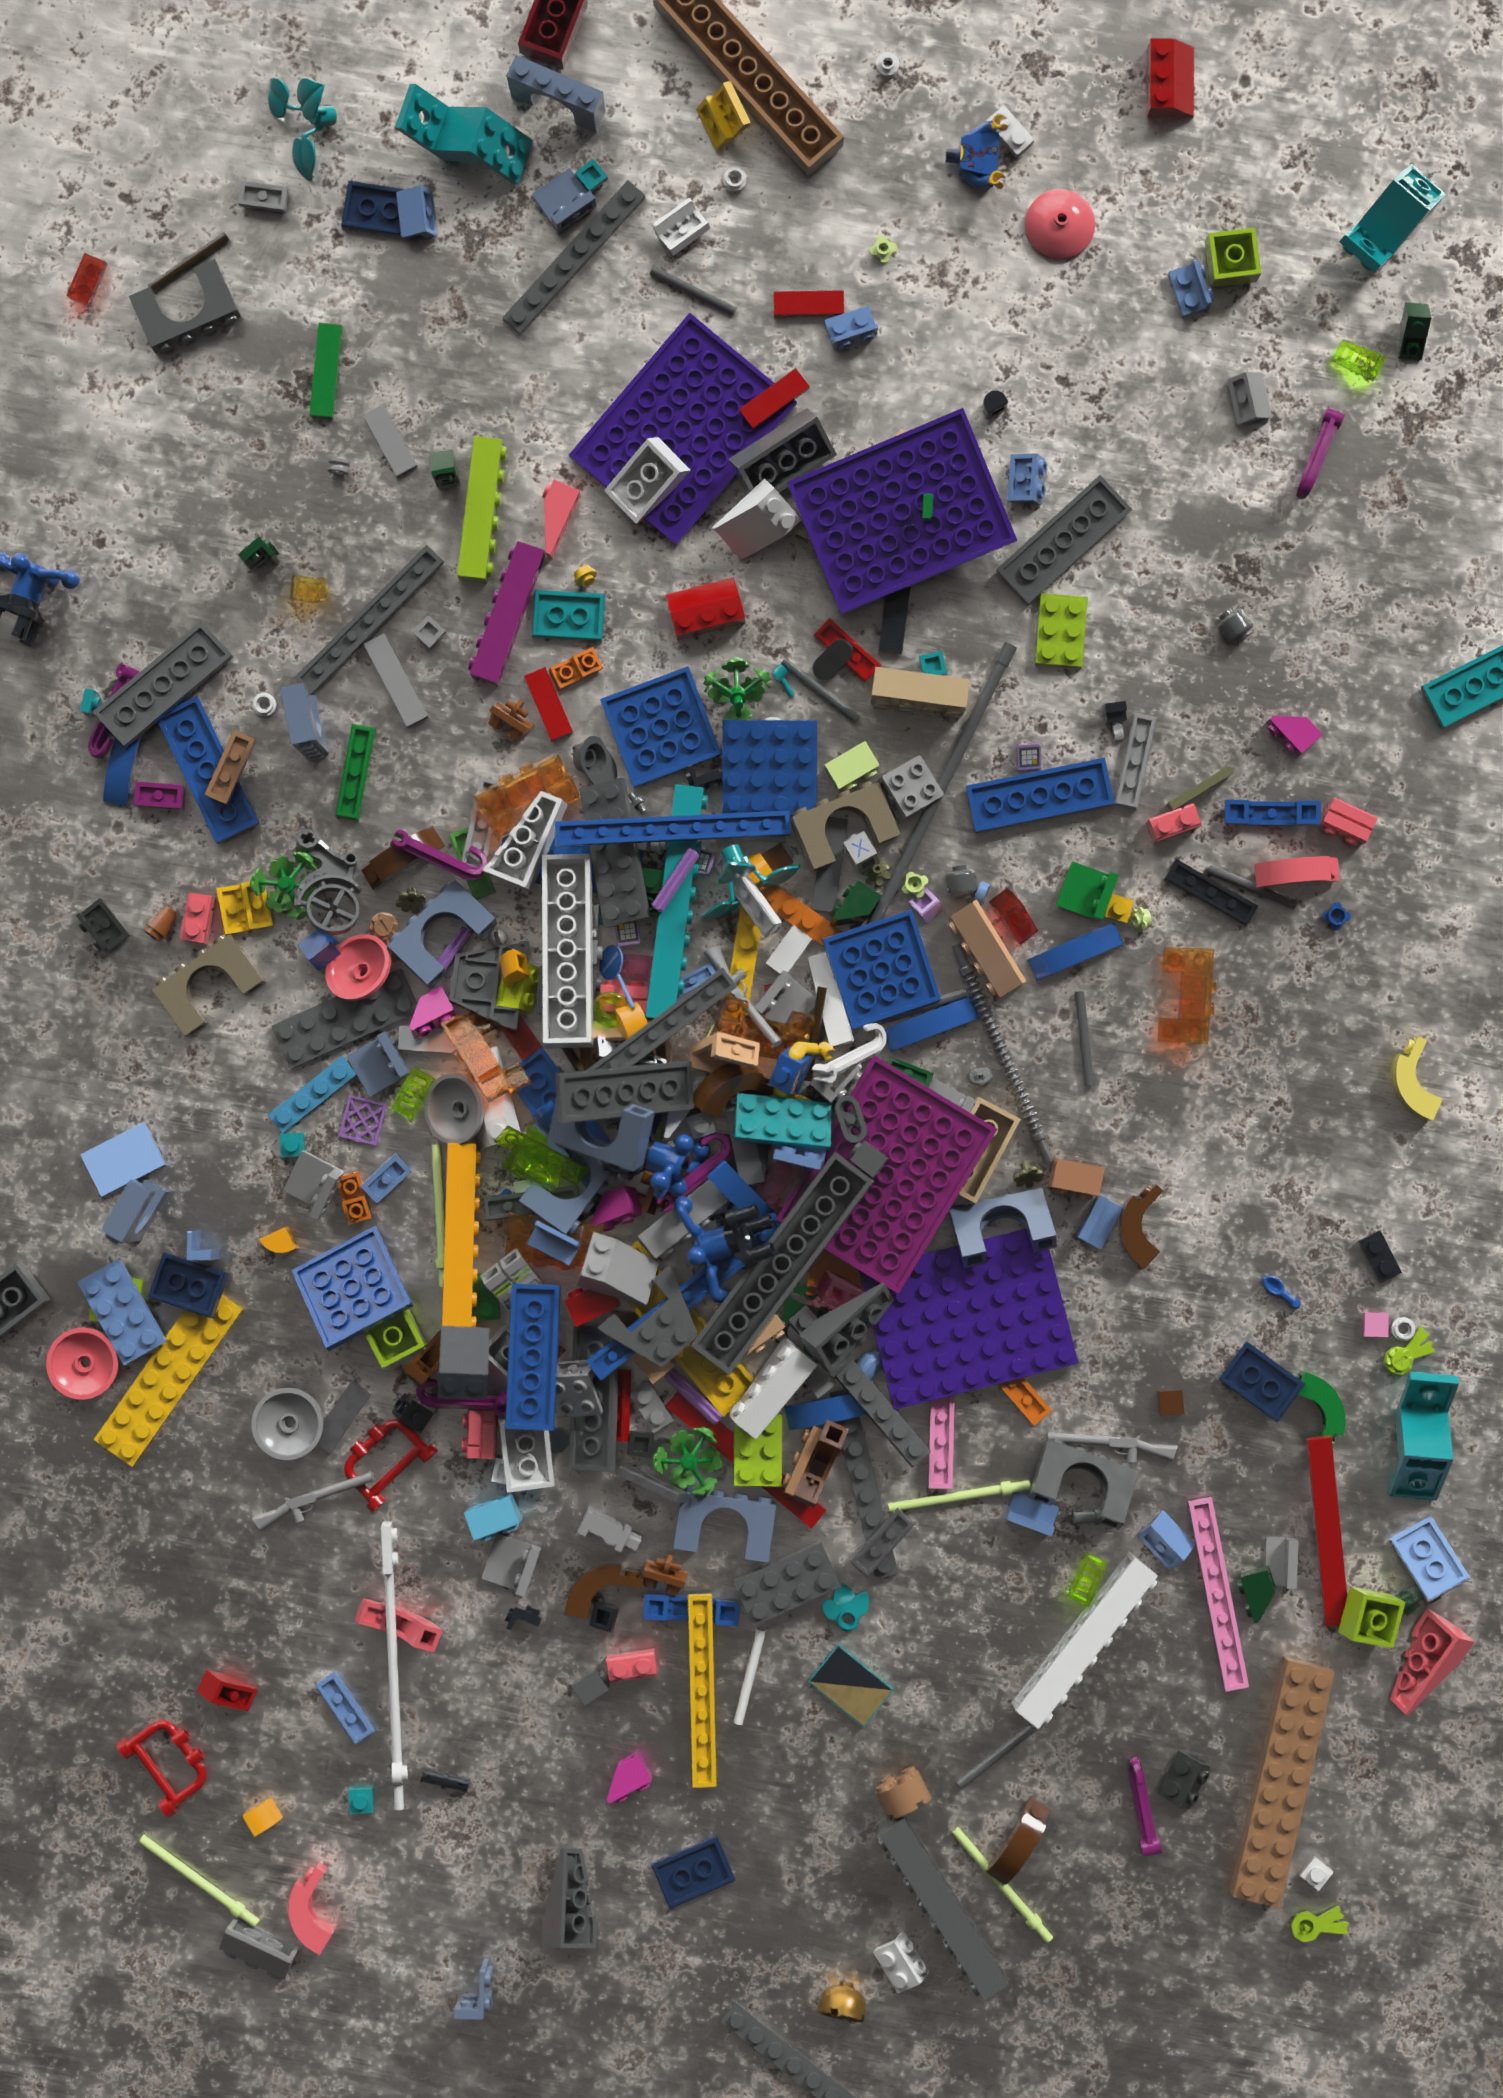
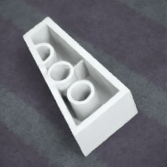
M540 791L523 814L521 821L512 829L507 840L498 848L495 856L489 864H486L483 871L491 876L532 891L542 867V855H547L554 839L553 823L562 820L568 804L560 798Z
M784 1335L740 1401L733 1406L729 1416L739 1427L757 1439L816 1368L817 1364L803 1349Z

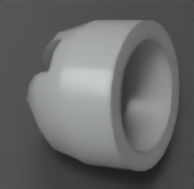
M494 929L488 935L489 943L495 948H499L500 945L507 943V934L501 929ZM498 932L501 941L499 944L495 940L494 933Z

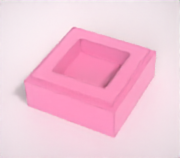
M1363 1312V1336L1388 1337L1389 1313Z

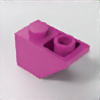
M1272 716L1266 722L1269 732L1276 738L1279 736L1285 743V749L1292 755L1296 754L1297 757L1323 735L1307 717Z
M442 986L419 998L409 1026L414 1039L426 1037L431 1034L432 1030L440 1026H448L457 1018Z
M623 1185L605 1192L590 1221V1227L600 1229L601 1232L613 1230L617 1224L634 1222V1218L642 1215L637 1189Z
M639 1751L618 1762L607 1796L609 1804L613 1801L616 1804L629 1797L628 1793L634 1790L641 1792L650 1786L649 1782L652 1781V1775Z

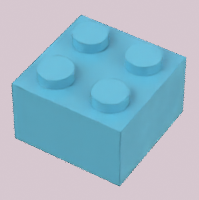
M514 1492L472 1506L464 1512L473 1540L480 1538L481 1542L494 1538L498 1531L502 1530L503 1534L516 1530L523 1519Z

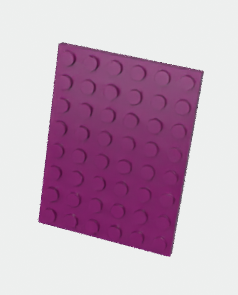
M874 1055L850 1096L859 1102L867 1126V1136L860 1143L863 1144L864 1141L869 1142L887 1156L889 1160L875 1178L867 1174L850 1160L853 1157L850 1153L857 1143L850 1142L844 1137L838 1117L835 1119L831 1126L830 1149L826 1151L823 1167L834 1152H837L876 1182L825 1250L876 1281L886 1284L889 1289L899 1294L998 1129ZM850 1103L846 1104L844 1111L847 1113L851 1112L852 1105ZM854 1126L851 1132L853 1135H858L860 1129ZM810 1167L806 1168L776 1220L781 1223L785 1220L821 1170Z

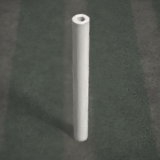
M756 1629L733 1722L737 1725H743L766 1631Z

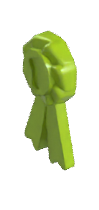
M1423 1326L1417 1329L1404 1348L1394 1346L1385 1353L1383 1363L1390 1374L1403 1376L1411 1371L1415 1358L1435 1352V1349L1432 1347L1433 1341L1421 1344L1430 1335L1429 1332H1425Z
M1339 1906L1331 1908L1318 1917L1308 1911L1297 1913L1290 1923L1294 1937L1302 1942L1315 1940L1320 1932L1349 1934L1347 1930L1349 1923L1347 1921L1334 1922L1344 1918V1915L1340 1913Z

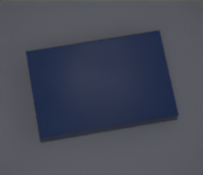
M348 180L341 227L343 229L403 238L401 236L396 193L405 189Z
M163 1252L148 1297L214 1319L229 1273Z
M1248 1341L1245 1342L1219 1378L1222 1383L1277 1423L1306 1385Z
M714 1835L651 1863L669 1909L736 1881L718 1835Z

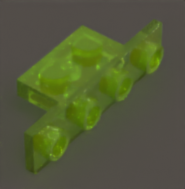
M506 1126L495 1139L497 1144L515 1153L512 1166L513 1171L551 1191L558 1186L559 1176L577 1185L588 1173L587 1167L510 1126Z

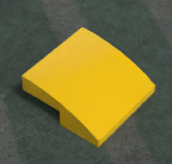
M731 81L723 83L714 95L705 97L696 108L715 150H720L751 123Z
M250 882L215 889L223 933L225 935L273 926L270 909L266 907L268 899L266 889L260 896H256L255 892L251 890Z

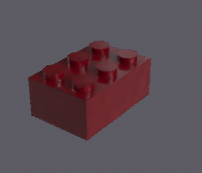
M534 0L518 41L520 54L564 70L588 7V1Z

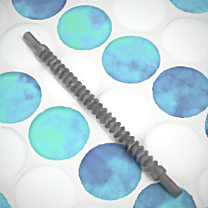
M960 943L952 946V949L961 968L959 972L962 977H965L964 983H968L966 988L971 990L969 995H973L972 1001L976 1002L974 1007H978L979 1011L977 1013L982 1016L980 1020H984L983 1026L987 1027L985 1032L990 1034L988 1038L992 1039L991 1045L995 1046L993 1051L998 1053L996 1057L1000 1058L999 1064H1003L1001 1069L1006 1071L1004 1076H1008L1007 1082L1011 1083L1009 1088L1014 1090L1012 1094L1016 1095L1015 1101H1019L1017 1106L1022 1108L1020 1113L1025 1115L1023 1119L1027 1120L1026 1126L1030 1127L1028 1131L1032 1132L1031 1139L1033 1143H1037L1045 1164L1053 1162V1156L1045 1140L1047 1137L1045 1131H1041L1042 1125L1038 1124L1039 1118H1035L1037 1113L1032 1111L1034 1106H1030L1031 1100L1027 1099L1029 1094H1025L1024 1090L1026 1088L1021 1085L1023 1081H1019L1020 1075L1016 1074L1018 1069H1014L1015 1062H1011L1012 1056L1008 1055L1010 1050L1005 1048L1007 1044L1003 1043L1004 1037H1000L1002 1032L997 1030L999 1025H995L996 1019L992 1018L994 1013H990L991 1007L987 1006L988 1000H984L986 995L981 993L983 988H979L980 982L976 981L978 976L973 974L975 969L972 964L969 965Z

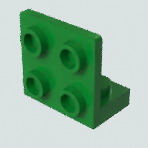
M1071 862L1056 906L1100 922L1104 918L1119 875L1113 872L1106 874L1079 863Z

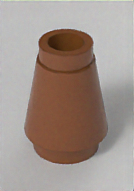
M165 905L163 909L145 924L147 927L144 931L153 939L160 941L166 937L177 913Z

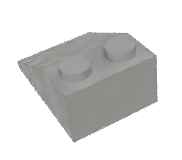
M593 1232L577 1286L646 1307L653 1285L652 1279L656 1275L659 1262L615 1238Z

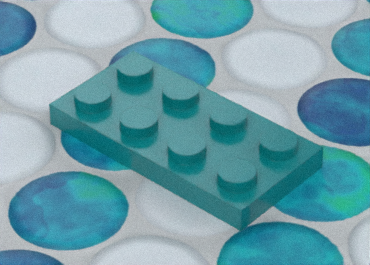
M1503 645L1421 686L1442 729L1503 698Z
M737 1093L734 1141L829 1150L831 1143L832 1103Z

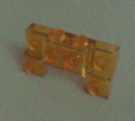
M554 753L534 764L532 762L519 767V772L513 775L511 773L502 775L498 778L499 782L473 794L479 810L485 817L497 840L509 835L512 829L517 826L511 812L534 801L540 791L547 794L551 793L552 796L564 800L567 804L581 798L559 754Z
M1164 947L1162 971L1181 972L1178 1019L1159 1018L1157 1042L1208 1044L1210 1016H1214L1215 1009L1214 1002H1211V993H1215L1216 979H1212L1214 949Z
M725 996L717 1012L718 1020L710 1035L720 1032L760 1043L759 1056L778 1060L781 1053L794 1043L807 1042L810 1031L815 1023V1017L811 1014L792 1011L786 1023L764 1019L782 1041L779 1046L772 1048L771 1042L749 1015H745L749 1008L748 1001Z
M471 1012L461 1016H453L441 1023L444 1032L455 1048L452 1052L458 1064L463 1062L466 1067L463 1071L469 1082L474 1081L488 1103L507 1092L512 1095L531 1084L530 1078L526 1075L519 1061L501 1069L499 1062L483 1038L485 1034L497 1028L494 1022Z
M510 1211L508 1214L505 1256L517 1248L522 1256L528 1259L527 1263H533L536 1267L550 1265L556 1266L559 1270L575 1269V1266L583 1267L593 1232L603 1235L604 1224L597 1225L580 1221L579 1234H567L568 1237L581 1244L571 1266H568L527 1245L534 1231V1228L532 1229L533 1214L528 1216L513 1214Z

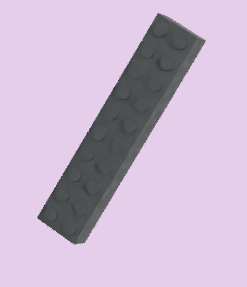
M834 1152L768 1241L772 1242L776 1256L759 1261L757 1265L747 1269L691 1346L728 1375L732 1374L876 1181L840 1154Z

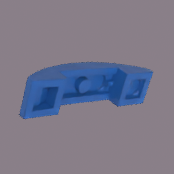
M144 733L126 748L114 738L105 778L104 802L127 807L132 786L130 781L140 739L143 738Z
M1225 800L1224 824L1251 826L1321 825V801Z
M1111 923L1027 959L1036 981H1039L1089 958L1121 946L1123 941L1115 923Z
M971 996L884 1029L890 1052L979 1019Z
M725 1160L707 1176L738 1209L755 1203L758 1206L760 1217L772 1212L775 1213Z
M849 1394L784 1406L789 1430L825 1424L827 1419L837 1422L866 1415Z
M645 1594L643 1619L688 1621V1596ZM712 1598L714 1625L738 1627L740 1602Z

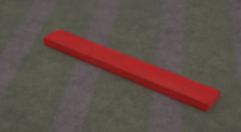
M677 1391L665 1407L691 1429L709 1428L714 1433L713 1438L717 1440V1444L712 1442L709 1444L713 1445L716 1450L720 1451L722 1455L733 1463L734 1432L720 1420L715 1425H712ZM782 1473V1482H783V1480H784V1478H785V1476H786V1475H784L783 1473ZM762 1487L811 1529L827 1511L818 1502L813 1508L784 1494L785 1487Z
M1329 1435L1306 1438L1324 1623L1326 1627L1340 1625L1347 1600L1332 1437Z

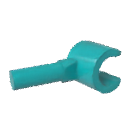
M779 664L773 670V677L783 685L789 697H792L795 694L784 678L789 672L782 664Z

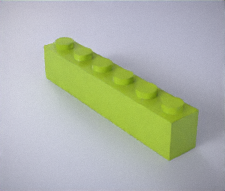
M474 436L457 573L459 580L488 583V577L493 575V563L490 562L491 553L495 554L496 540L493 539L494 530H498L499 516H496V508L501 507L502 493H498L499 484L504 483L505 471L501 470L502 461L507 459V447H504L502 439Z

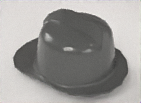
M590 736L584 742L572 747L574 751V766L578 771L585 773L593 784L616 779V763L599 737Z

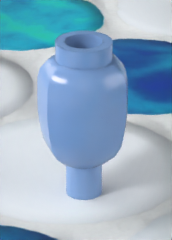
M873 1348L870 1352L863 1353L856 1362L870 1380L882 1367L880 1354Z

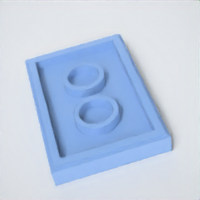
M145 1122L80 1154L101 1197L127 1185L129 1180H137L167 1165Z
M1431 1516L1389 1539L1428 1603L1470 1580L1468 1573Z

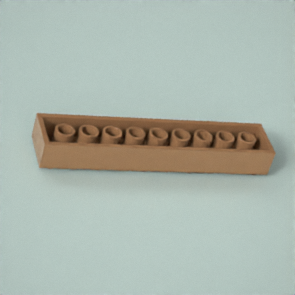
M653 0V6L723 83L731 81L740 102L808 177L843 147L844 136L721 0Z
M1283 1656L1229 1887V1892L1235 1898L1281 1908L1335 1671L1330 1667Z

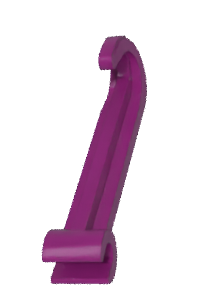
M1327 407L1321 420L1323 425L1296 493L1298 499H1305L1311 492L1335 431L1342 424L1345 416L1344 413Z
M121 662L116 669L118 679L109 698L140 671ZM99 720L88 742L91 756L98 759L103 758L108 753L114 741L111 738H107L105 741L109 731Z
M397 830L394 834L402 842L393 839L390 843V846L395 850L402 849L470 881L481 878L485 874L483 869L488 863L484 852L474 846L469 848V852L480 859L478 867H473L409 837L404 830Z
M712 1133L701 1140L702 1145H706L713 1140H719L721 1142V1149L684 1178L687 1190L680 1197H685L705 1181L707 1176L723 1160L726 1163L730 1160L733 1146L727 1136L720 1133ZM667 1191L663 1198L655 1199L654 1204H659L662 1200H665L667 1206L661 1212H668L673 1208L674 1202L679 1197H675Z
M429 1379L422 1387L418 1385L416 1389L419 1401L431 1408L494 1410L499 1416H506L507 1391L500 1392L499 1396H487L486 1401L437 1399L438 1394H429L425 1390L426 1387H435L438 1383L437 1379Z
M1132 1757L1128 1761V1772L1142 1839L1139 1841L1143 1857L1162 1853L1159 1837H1156L1141 1761L1140 1758Z

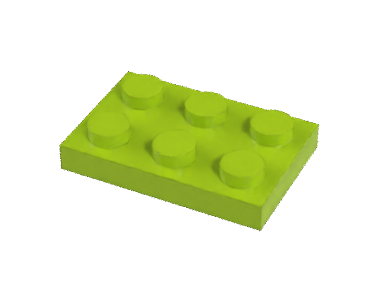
M1040 594L1035 665L1083 667L1088 597Z
M777 1414L757 1439L734 1422L733 1486L782 1487V1415Z

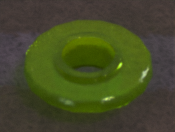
M608 991L601 993L593 1001V1018L604 1027H617L616 1013L607 1014L603 1008L606 1004H613L618 1009L627 1006L628 1002L622 995L616 992Z

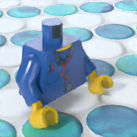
M1002 114L995 115L992 121L984 123L967 132L965 136H962L960 149L946 148L945 163H959L958 176L963 177L967 183L976 189L993 186L1002 189L1004 186L998 180L1006 176L997 170L999 132L996 131L997 129L1001 131L1008 129V125H1000L1001 121L1007 118Z

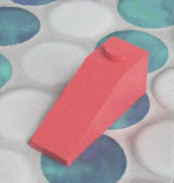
M555 479L551 485L547 484L542 496L545 498L546 554L550 559L553 558L581 497L580 490Z

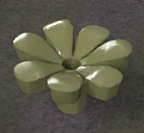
M878 856L880 863L875 864L872 868L861 874L868 876L865 880L866 884L872 885L875 881L876 886L881 887L884 885L883 879L889 880L891 877V873L887 871L891 869V864L889 862L883 863V857Z
M414 887L407 888V893L400 892L399 899L396 900V907H402L401 910L403 912H408L411 909L413 914L420 912V908L423 909V906L426 904L425 894H416V888Z
M1023 1162L1020 1164L1022 1170L1014 1174L1013 1180L1016 1182L1017 1187L1026 1184V1188H1031L1034 1186L1033 1181H1042V1177L1045 1174L1042 1170H1037L1036 1166H1030L1029 1162Z

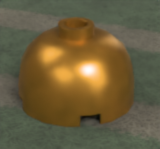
M840 1981L839 1985L830 1986L821 1994L817 2013L839 2020L851 2018V2022L863 2023L866 2015V2002L861 1992L853 1989V1983Z

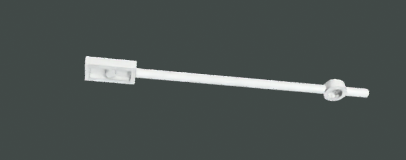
M392 1521L382 1523L381 1536L385 1583L392 1783L394 1788V1809L403 1810V1780H408L407 1765L403 1766L398 1682L394 1567H398L399 1559L398 1552H394L393 1543H397L398 1537L397 1528H393Z

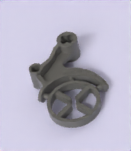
M303 829L297 835L296 853L305 852L313 859L320 861L322 866L307 875L300 883L294 899V908L306 907L308 921L317 931L327 935L344 934L355 926L359 917V902L353 893L359 894L362 888L357 882L352 880L353 874L356 872L358 857L353 852H347L344 856L334 852L323 841L318 839L315 831ZM318 885L321 886L312 892L308 901H302L309 890ZM325 892H338L333 902L336 916L350 923L340 928H328L327 926L333 916V912L329 911L330 904L316 897ZM344 895L352 901L355 908V916L339 908L337 909ZM311 904L329 911L322 924H319L312 916Z

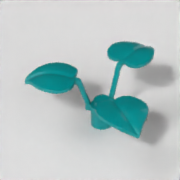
M271 78L268 87V105L273 116L283 118L286 114V108L302 111L304 118L315 125V128L303 133L302 138H295L292 146V158L295 167L304 178L313 180L312 174L315 167L316 150L308 136L317 131H323V126L335 125L337 121L336 110L333 106L319 107L325 88L323 83L316 82L310 78L301 79L297 88V99L301 106H295L287 103L289 100L287 85L279 78Z
M738 844L725 848L721 853L726 866L717 881L719 884L728 883L730 897L726 902H721L712 907L704 915H701V918H719L738 908L739 902L734 901L733 881L753 872L762 881L763 887H772L789 880L800 868V863L797 866L777 869L768 876H763L756 869L755 865L751 864L748 857L743 856Z

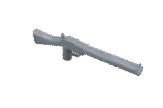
M719 946L712 947L704 952L718 970L722 967L725 969L735 984L740 981L743 983L742 980L747 975L740 969L731 976ZM743 983L745 986L744 992L737 986L736 989L730 992L731 995L771 1042V1047L779 1046L782 1042L744 995L747 992L746 985Z
M1049 1430L1047 1432V1440L1058 1439L1064 1443L1111 1446L1116 1453L1127 1455V1462L1134 1463L1137 1462V1450L1169 1461H1173L1177 1450L1176 1445H1152L1139 1440L1140 1435L1136 1438L1053 1433ZM1115 1447L1128 1448V1452L1119 1453Z
M369 1470V1473L292 1499L285 1497V1504L276 1510L253 1516L252 1519L261 1531L290 1511L295 1523L304 1520L302 1513L311 1510L313 1502L375 1481L374 1474ZM311 1503L310 1509L301 1511L300 1506Z

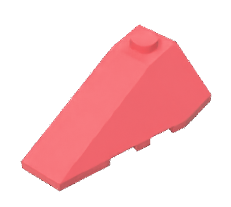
M1430 1609L1424 1612L1413 1629L1411 1636L1414 1637L1410 1649L1406 1650L1404 1656L1406 1661L1403 1670L1398 1674L1390 1698L1405 1715H1409L1463 1660L1475 1643L1459 1627Z

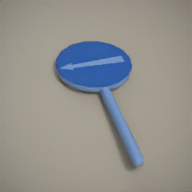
M610 945L604 949L603 960L599 962L600 973L607 980L617 978L631 1009H635L633 1000L620 975L623 966L622 951L618 946Z

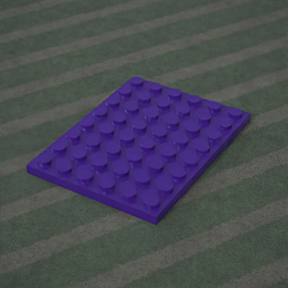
M689 313L569 453V457L607 488L646 439L659 437L691 471L643 519L677 547L737 476L728 459L779 427L796 407L797 401H792L753 430L739 412V409L772 386L774 382Z
M964 408L787 482L841 615L1017 542L1016 535ZM924 494L933 495L931 521H922Z
M1027 1229L983 1239L987 1256V1264L964 1269L958 1246L925 1253L920 1258L899 1294L888 1288L893 1302L879 1322L872 1324L894 1410L1079 1363L1050 1250L1034 1253ZM858 1270L864 1293L881 1284Z

